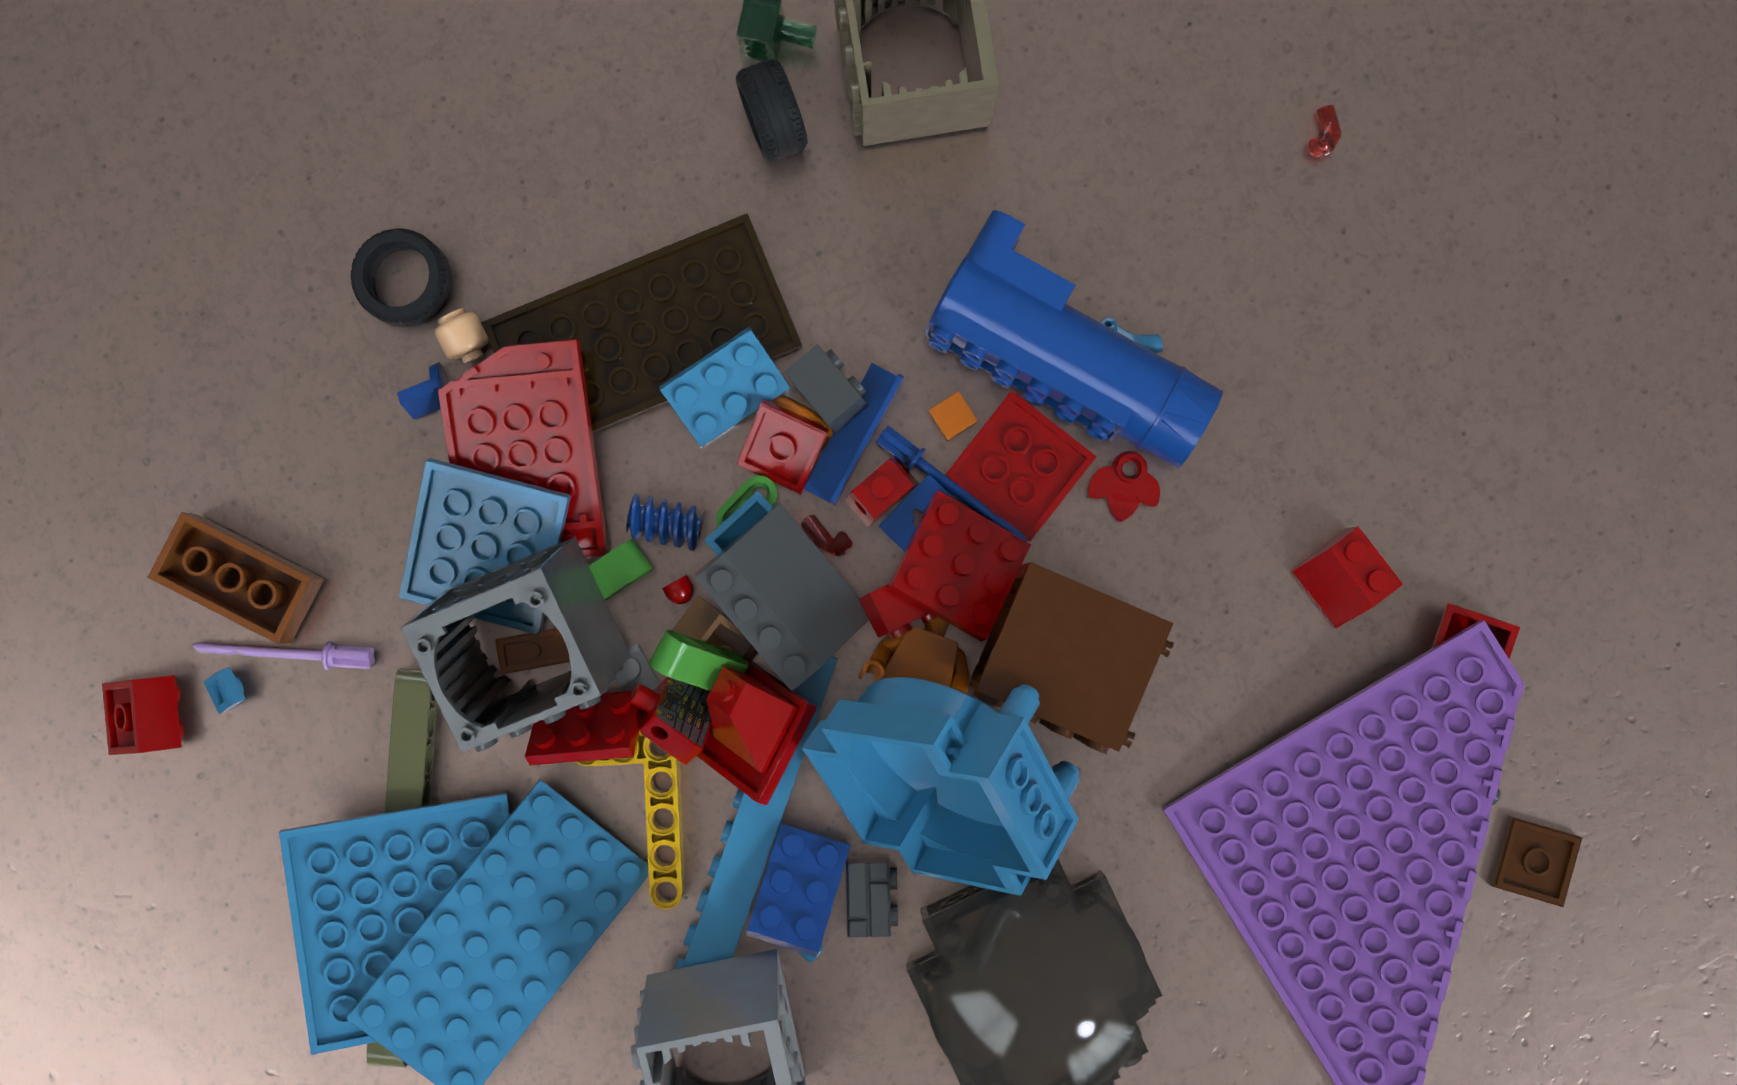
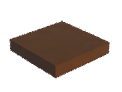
M1508 816L1489 885L1564 907L1583 837Z

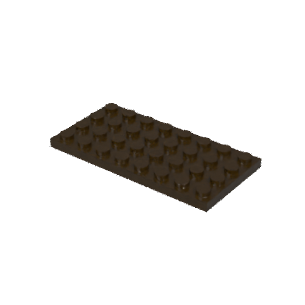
M748 213L482 322L494 353L507 345L580 339L592 433L668 403L659 386L749 326L771 359L803 347Z

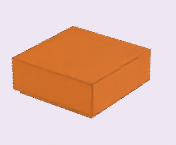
M959 391L928 410L947 441L978 422Z

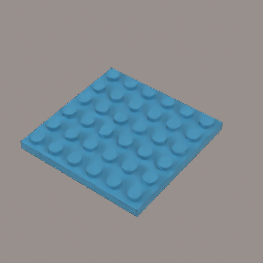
M506 792L279 831L311 1055L377 1042L346 1019L347 1014L509 817Z

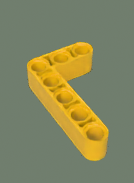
M639 730L634 757L578 761L575 763L581 766L643 764L649 894L651 901L656 907L668 910L679 904L686 891L680 761L669 753L663 755L655 752L652 741L642 735ZM657 772L669 774L672 779V786L669 790L664 791L656 787L654 776ZM665 808L671 811L674 817L671 826L665 827L656 821L655 816L658 809ZM668 845L672 847L676 855L675 860L670 863L661 861L657 854L659 846ZM662 882L674 884L677 889V896L672 899L664 898L659 892V884Z

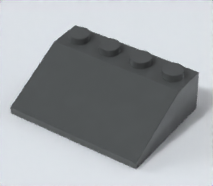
M780 503L695 573V579L791 691L796 689L823 666L869 620L857 594Z

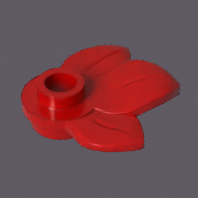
M1125 451L1115 457L1111 466L1102 467L1095 472L1088 486V497L1092 499L1107 498V504L1112 516L1118 522H1123L1134 514L1139 503L1156 507L1160 499V486L1158 481L1147 472L1148 467L1144 457L1135 451ZM1127 462L1132 463L1135 467V472L1132 476H1127L1123 472V465Z

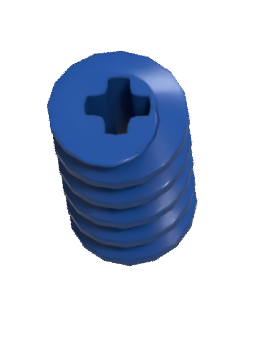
M635 493L628 511L626 532L630 529L632 538L637 540L645 532L647 542H653L659 534V541L662 545H667L673 536L676 548H681L687 539L689 550L695 551L702 534L705 510L699 517L697 516L696 505H691L685 514L683 513L681 502H677L674 509L670 511L667 499H663L660 506L655 508L652 496H649L645 504L641 505L639 494Z

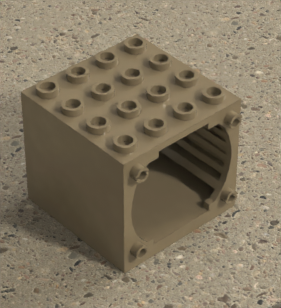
M834 0L836 24L838 31H840L843 66H846L849 101H852L854 135H862L863 146L990 126L1000 83L986 0ZM921 6L935 9L941 14L948 16L951 19V25L959 24L966 67L959 73L957 84L953 85L951 78L944 81V86L942 87L933 85L929 89L914 88V91L907 92L906 87H898V94H892L890 84L882 81V96L871 98V61L863 62L861 51V30L871 19L893 8Z

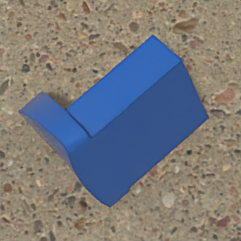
M440 362L429 366V380L397 392L400 405L413 419L441 409L438 390L447 385L448 380Z

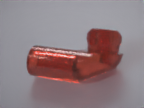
M1334 105L1324 106L1317 110L1322 130L1318 138H1313L1308 143L1309 151L1314 157L1331 154L1341 138V128Z
M814 514L805 518L801 523V527L816 546L835 556L845 555V551L853 546V542L844 531L838 532L833 538Z

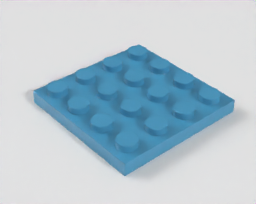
M432 458L426 460L399 598L429 605L448 589L560 543L571 495ZM513 598L476 613V619L536 635L542 631L545 617L544 613L537 608L530 607L527 603L521 602L515 605Z

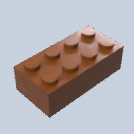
M181 512L147 577L277 644L292 643L324 581V578L198 514Z

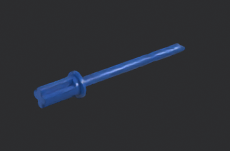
M889 425L882 431L876 443L905 464L908 472L915 466L978 514L990 519L995 524L1027 542L1026 537L1001 517L993 515L983 503L923 459L922 456L926 452L924 447L920 450Z

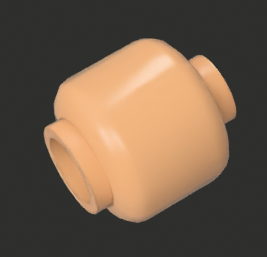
M461 308L438 319L440 325L435 329L434 333L445 356L449 360L462 359L463 363L467 364L484 355L481 349L488 344L489 340L476 313L466 312L464 308Z

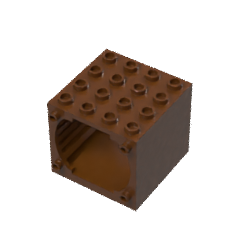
M1035 563L1022 564L985 642L969 680V685L975 689L973 692L975 697L999 709L1013 688L1019 687L1021 684L1029 685L1039 693L1038 700L1040 702L1030 721L1031 723L1036 724L1039 717L1041 718L1040 724L1069 739L1073 736V738L1085 744V746L1106 755L1109 748L1119 752L1122 745L1130 748L1133 743L1128 738L1134 740L1135 732L1128 730L1160 654L1168 657L1171 653L1166 647L1169 649L1173 648L1174 642L1168 641L1167 638L1174 623Z

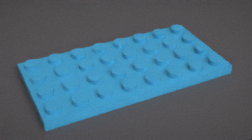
M539 778L351 1009L346 1019L435 1085H483L649 876L648 863Z

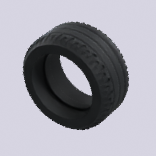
M768 59L765 62L762 61L738 71L735 77L738 92L763 157L769 161H777L778 159L796 154V152L803 151L808 143L806 129L792 87L780 62Z
M403 228L384 230L367 239L355 254L356 257L353 259L351 266L353 292L361 306L379 320L399 327L416 326L432 319L446 304L452 286L450 265L443 252L424 235ZM402 250L417 251L424 256L428 264L429 278L425 290L419 298L410 304L399 307L384 304L378 297L375 287V277L379 266L388 256Z

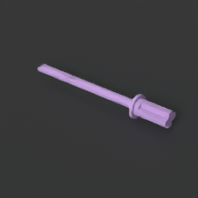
M332 641L326 642L323 650L253 645L235 646L232 644L206 642L194 643L192 645L200 653L322 661L325 670H331L333 667L371 669V665L375 663V658L373 657L374 648L337 646Z

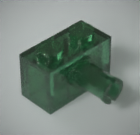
M744 0L736 34L741 58L765 62L768 59L777 61L782 42L813 49L817 25L786 20V16L783 14L782 0Z

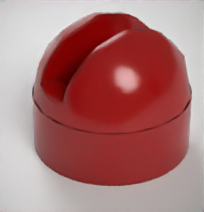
M686 574L663 587L662 590L667 599L672 603L684 604L692 597L693 585Z

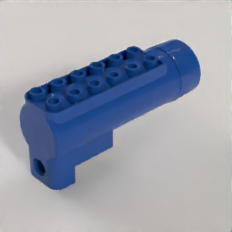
M993 210L969 252L954 273L927 323L925 334L930 338L928 344L940 352L947 353L949 350L960 356L959 361L970 369L977 371L981 368L992 374L991 379L1005 388H1010L1012 385L1024 392L1022 396L1029 402L1038 406L1044 403L1055 409L1054 414L1068 423L1076 421L1087 427L1086 432L1098 440L1105 441L1108 439L1112 441L1119 435L1136 446L1137 449H1143L1172 466L1180 468L1195 448L1212 419L1222 398L1223 390L1199 378L1186 369V367L1163 358L1066 304L1076 285L1014 251L1025 224L1004 212Z

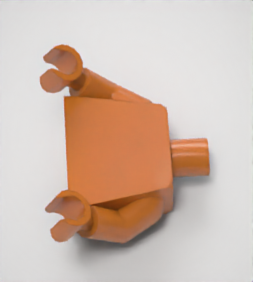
M937 617L927 622L924 630L910 625L911 631L895 639H892L889 634L881 640L870 657L869 662L863 666L858 677L861 680L865 673H872L875 676V682L883 677L916 678L948 686L968 694L970 675L965 653L958 648V642L944 637L949 623Z

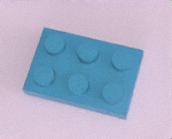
M750 326L659 386L662 394L700 447L757 411L763 399L772 401L790 389L788 382Z

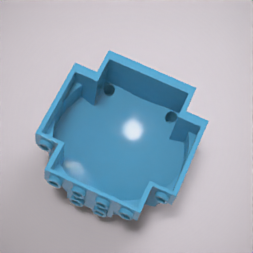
M907 677L881 679L869 685L857 702L839 699L826 721H819L802 747L864 844L898 850L914 874L1021 896L1031 877L1044 880L1048 878L1079 820L1069 802L1080 781L1078 776L1079 770L1075 765L1067 761H1061L1051 768L1028 725L1040 705L1038 700L1039 693L1033 687L1026 684L1013 688L998 712L984 702L964 692L938 683Z

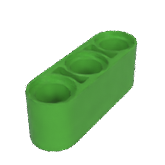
M634 539L624 542L589 565L605 601L653 569Z
M672 630L665 631L648 662L654 670L667 677L711 691L723 666L745 673L750 666L748 661L734 652Z

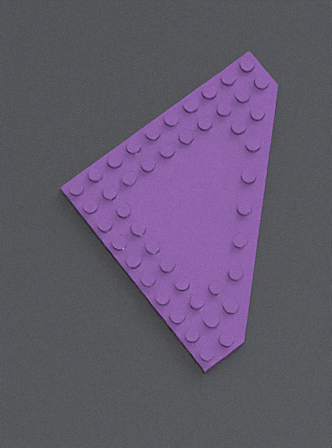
M1482 619L1163 807L1164 812L1335 1085H1423L1429 1052L1433 1048L1442 1001L1445 1000L1452 973L1450 969L1454 953L1458 949L1467 902L1471 898L1480 851L1483 850L1490 823L1488 819L1492 803L1496 799L1503 772L1501 768L1505 752L1509 748L1518 701L1522 697L1525 685L1490 628Z

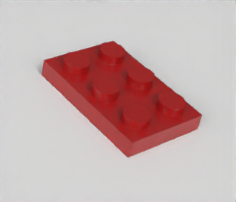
M632 691L603 693L600 696L601 701L589 708L580 710L577 705L565 710L567 714L557 721L546 724L543 719L533 723L524 757L530 766L634 757L644 710L628 702Z

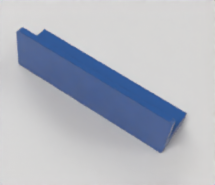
M871 363L860 383L867 391L862 397L869 406L837 433L834 431L805 484L804 490L836 506L898 392L904 376L901 374L896 376Z

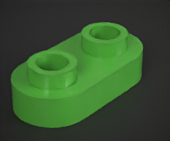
M765 476L749 478L719 508L716 514L717 527L751 498L757 488H764L766 490L767 496L765 499L773 507L778 498V491L773 481Z

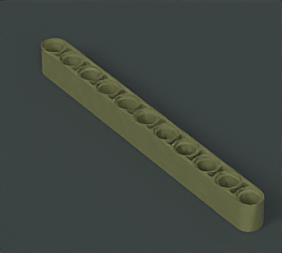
M399 668L395 676L385 812L426 806L430 803L437 701L422 670ZM380 1043L367 1044L368 1065L407 1067V1063Z

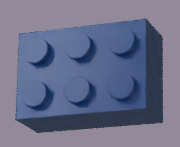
M780 823L746 936L816 957L819 953L851 845Z

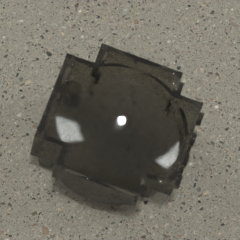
M1057 859L1048 878L1044 880L1031 877L1021 896L968 885L920 908L922 922L935 950L906 963V969L929 1017L936 1040L949 1059L960 1085H1114V1080L1120 1078L1118 1070L1122 1066L1130 1067L1142 1060V1055L1149 1052L1141 1037L1142 1034L1136 1021L1147 1015L1149 1008L1156 1004L1155 999L1163 995L1146 962L1140 942L1129 926L1113 890L1101 870L1070 884L1059 859Z

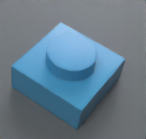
M230 667L217 671L204 681V685L218 714L233 709L245 700L243 685L240 679L233 674Z

